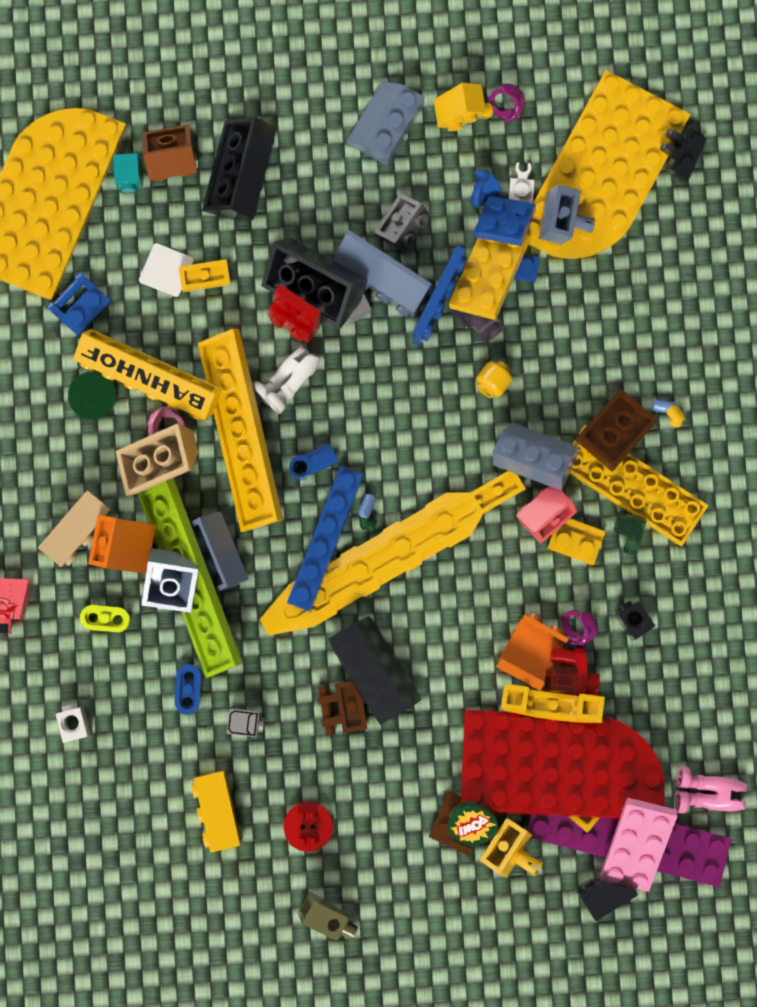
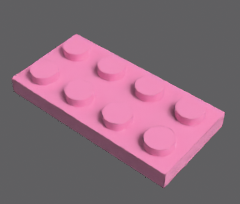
M627 798L600 872V880L649 892L677 819V810Z

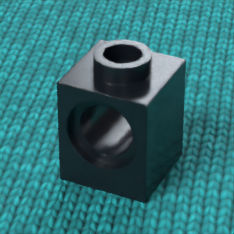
M631 601L626 602L618 608L620 613L615 615L631 640L638 639L655 627V624L639 601L633 604ZM631 612L639 615L640 621L636 626L628 622V615Z

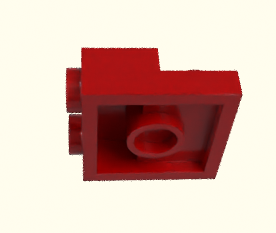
M280 284L274 292V302L268 308L270 321L279 328L284 327L290 331V335L297 341L301 342L303 340L307 344L319 330L321 311Z

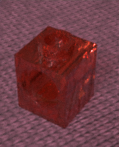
M552 666L546 669L545 692L566 695L577 693L578 668Z

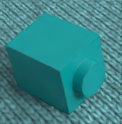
M138 153L113 155L114 180L118 190L130 193L142 188L141 160Z

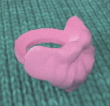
M168 406L161 407L150 415L147 423L148 432L150 433L149 435L159 432V424L163 418H174L178 421V424L185 426V422L180 415L176 414L177 410Z

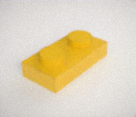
M227 259L179 267L183 293L231 285Z

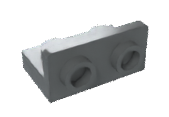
M400 193L375 229L374 234L378 238L396 246L399 252L404 254L413 244L421 228L426 225L430 214L422 203Z

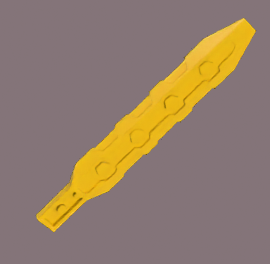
M507 471L471 493H445L426 504L422 510L401 522H395L383 529L381 534L358 547H352L340 554L338 559L332 561L311 613L287 604L295 583L294 581L286 587L259 620L268 635L315 627L337 614V611L362 596L370 595L391 579L405 571L413 570L427 558L471 536L483 514L521 493L526 488L517 474Z

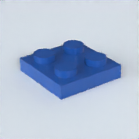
M489 196L474 230L475 238L522 246L536 212V204Z

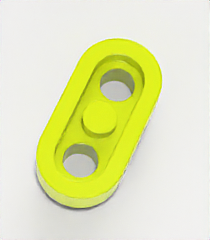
M89 605L80 614L81 624L89 630L123 632L129 627L131 622L129 613L119 607ZM92 613H96L98 615V620L96 622L90 621V615ZM118 615L123 619L119 625L114 622L115 617Z

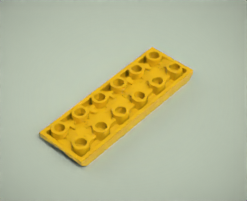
M574 440L572 445L581 447L570 471V475L620 508L627 509L626 512L681 547L683 546L709 505L631 454H628L616 469L611 472Z

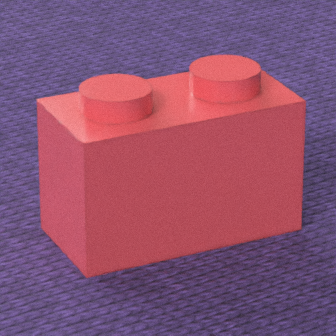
M548 486L542 489L538 496L529 504L524 505L516 516L522 526L541 544L578 511L566 494L561 490Z

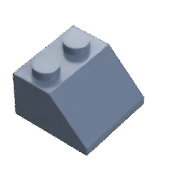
M151 548L142 606L191 613L199 567L177 552Z

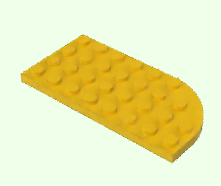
M605 70L533 202L536 204V212L527 231L531 239L529 245L553 257L577 259L596 255L616 244L629 230L668 158V155L659 149L661 144L675 145L673 141L666 137L667 131L672 129L681 133L691 114ZM557 185L581 191L577 213L595 218V223L591 222V224H595L591 233L574 228L573 238L562 245L539 239L546 194Z
M81 108L63 109L40 117L26 127L17 137L0 174V281L54 301L109 171L113 155L116 154L125 133L126 123L93 110Z

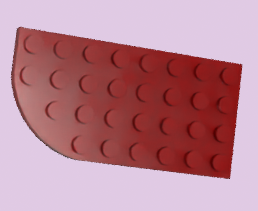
M465 710L461 803L476 801L480 805L484 803L490 806L496 813L620 819L627 798L665 807L664 773L655 752L641 735L620 721L603 716L602 723H582L544 719L505 711Z

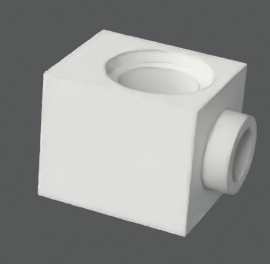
M76 704L61 707L62 712L57 713L56 717L63 743L91 736L84 707L77 708ZM71 715L78 718L79 724L76 729L69 728L67 720Z

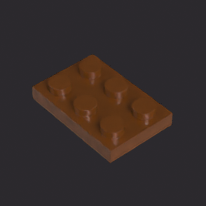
M620 389L582 430L575 441L613 472L658 420Z

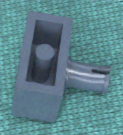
M557 185L547 192L539 239L562 245L573 238L574 228L587 231L588 233L593 231L595 224H591V222L595 223V218L577 213L581 191Z

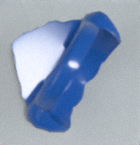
M488 170L474 171L477 174L476 184L474 185L470 203L476 208L483 206L489 196L496 197L502 190L495 176Z

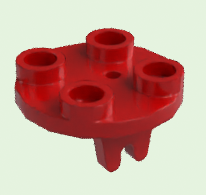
M306 801L298 803L289 810L284 819L283 829L285 838L291 846L299 851L312 852L319 850L327 844L332 836L333 822L331 815L326 807L316 802ZM312 824L316 826L314 829L311 828ZM301 825H305L306 828L302 829Z

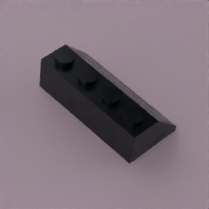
M257 117L225 120L202 207L203 212L234 220H254L266 169L269 165L272 145L275 141L276 127Z
M287 238L273 243L261 286L274 293L281 284L321 311V320L339 329L360 304L368 279L294 239Z

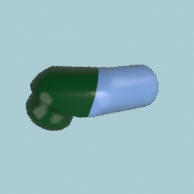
M365 494L359 508V524L363 531L373 532L377 521L371 519L370 514L376 498L370 494Z

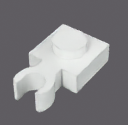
M519 162L516 163L515 174L517 179L510 178L508 199L533 203L535 180L527 179L531 172L530 163H528L527 171L521 172L519 170Z

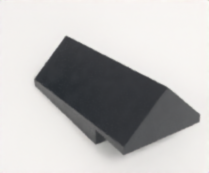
M370 616L361 619L328 639L330 646L363 703L369 705L380 725L422 700Z

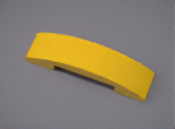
M504 684L501 709L522 715L558 721L602 723L605 697L579 694V696L530 690L529 687Z

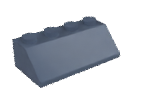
M350 230L347 231L333 261L368 279L365 291L368 289L376 293L375 297L385 304L390 302L396 306L395 310L405 317L410 315L414 318L430 295L431 283Z

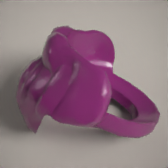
M504 83L501 89H496L491 93L488 103L492 104L493 113L503 117L504 123H508L521 116L525 106V95L517 86ZM501 93L509 95L514 101L515 109L505 111L498 109L494 102L495 96Z
M571 610L562 617V628L569 638L567 641L568 645L582 646L590 643L596 637L598 624L597 620L590 613ZM575 615L579 617L584 628L583 636L570 628V616Z

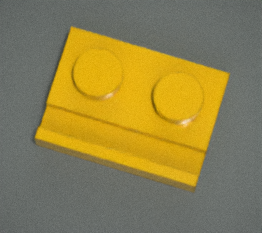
M569 519L551 535L547 549L593 566L606 532Z

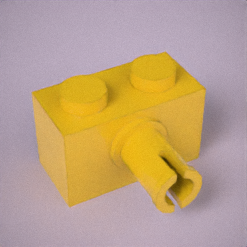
M461 83L434 99L438 128H448V131L461 130L463 125L475 122L477 117L489 119L493 114L492 104L484 103L482 84Z
M506 818L479 860L505 878L508 877L516 864L531 873L532 876H536L539 871L533 868L531 864L539 869L543 865V862L525 852L533 835L508 818Z

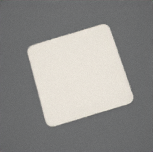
M155 243L140 275L139 282L177 297L182 290L179 267L192 265L194 260L188 255Z

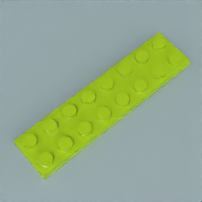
M171 478L142 491L137 495L148 524L156 525L154 540L157 548L177 552L199 567L191 613L182 611L181 613L205 677H212L242 664L240 653L236 647L231 629L227 623L222 605L218 599L213 581L209 575L174 479Z

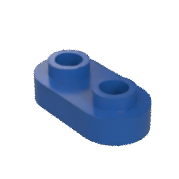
M183 665L176 673L175 707L182 714H192L200 707L202 674L195 665ZM188 672H192L194 675V679L191 682L185 679V675ZM186 697H190L193 701L189 707L184 704Z

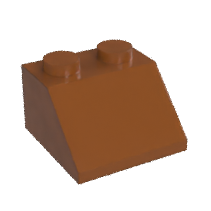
M189 124L142 132L143 156L149 181H163L174 176L186 177L197 172Z

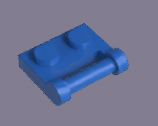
M78 272L74 276L76 279L53 303L50 302L46 308L80 337L112 301L81 272ZM84 286L87 291L64 314L60 309Z

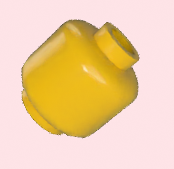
M501 361L498 363H486L476 377L477 389L488 398L502 396L512 383L513 379L509 373L511 369Z

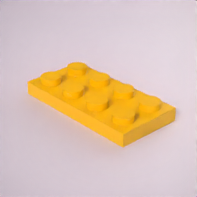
M526 234L522 246L478 238L450 299V309L496 320L529 245L530 235Z

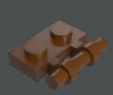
M351 681L335 684L336 694L329 695L327 685L318 687L319 697H317L318 705L321 704L323 715L321 724L322 727H325L326 736L336 735L334 727L336 724H342L343 733L368 729L363 701ZM338 701L340 716L333 717L331 702Z

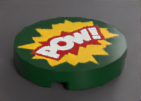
M476 801L463 802L451 810L448 817V830L450 835L458 842L465 845H482L492 840L497 834L498 817L496 812L484 803L480 805Z

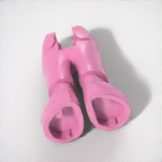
M680 766L676 778V786L678 788L715 791L716 794L690 793L676 790L674 798L677 813H686L691 805L696 808L703 807L729 812L746 808L745 801L730 800L731 790L734 792H747L748 784L727 777L694 776L688 766Z

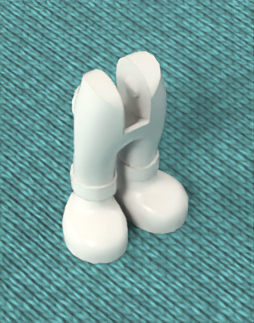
M303 346L299 347L281 364L275 375L268 380V384L264 385L258 381L252 382L254 394L276 413L281 414L286 408L287 400H291L296 391L315 372L320 359L314 354H309V351Z

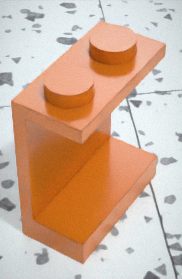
M98 515L88 564L108 569L146 574L156 525Z
M530 613L529 616L524 614L520 619L495 667L537 691H541L545 684L544 680L554 663L550 662L551 648H562L569 638L564 636L565 631L555 625L549 628L542 624L544 619Z

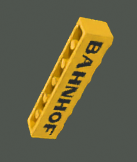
M93 329L82 333L73 360L80 363L81 367L99 371L103 377L110 380H118L124 383L123 385L128 389H138L146 393L145 395L150 399L164 401L168 403V407L174 410H183L196 420H206L213 415L222 391L221 388Z

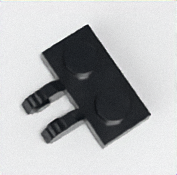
M691 126L684 127L682 133L669 129L666 137L677 145L673 147L671 144L662 143L659 148L671 157L665 170L683 182L689 181L707 138Z

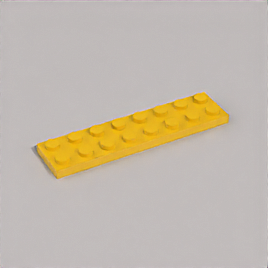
M231 329L199 342L198 347L206 382L222 389L213 413L241 532H246L284 519L240 330Z

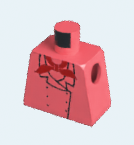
M0 578V634H11L12 619H25L33 586L32 580Z

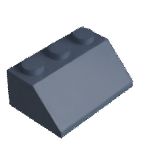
M382 81L346 143L388 166L422 110L424 96L405 85Z
M511 423L502 431L492 452L493 465L562 491L581 447Z
M221 511L199 517L190 522L217 594L249 580Z

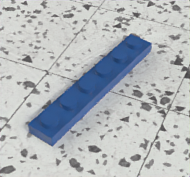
M340 466L287 604L311 613L364 478L362 473Z

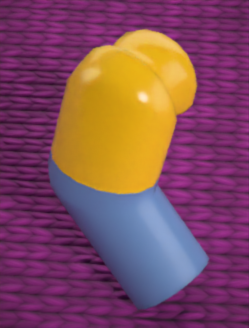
M654 399L652 411L667 413L670 417L669 422L671 426H682L685 415L676 403Z

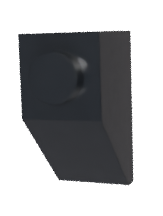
M593 878L580 885L581 889L577 891L595 921L638 896L634 888L600 879L594 881Z

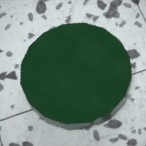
M97 371L85 372L78 375L71 382L68 390V402L71 409L78 416L87 420H100L108 416L116 405L117 390L114 383L110 379L103 377L102 373Z

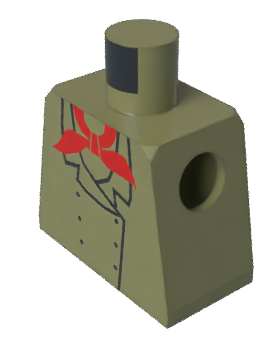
M310 891L297 913L303 925L336 941L340 935L352 940L358 929L357 925L348 921L349 917L343 909Z

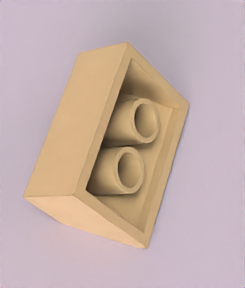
M177 423L117 450L116 455L126 496L130 497L192 470L198 455L193 430Z
M87 490L40 544L38 549L60 567H63L65 563L70 566L79 555L76 553V550L81 545L86 547L93 539L94 534L92 532L96 527L98 515L111 517L108 514L111 509L91 491Z

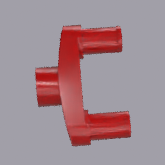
M574 647V650L551 648L550 662L572 664V667H574L571 695L579 696V694L598 696L600 674L587 672L585 648Z

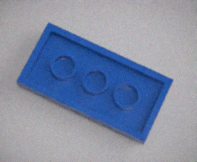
M458 245L456 246L413 331V343L421 346L424 340L429 341L435 324L433 321L434 319H440L446 302L444 299L445 297L450 299L457 281L455 277H461L466 266V249Z

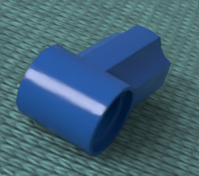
M327 443L302 456L294 457L289 465V473L293 479L302 481L310 475L338 463L333 448ZM296 463L305 464L307 471L303 474L296 473L293 469Z

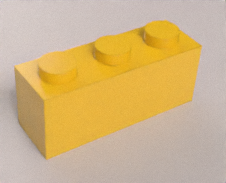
M226 770L195 777V783H191L194 798H198L200 808H197L199 822H204L206 832L202 833L205 848L209 847L212 853L240 846L242 841Z

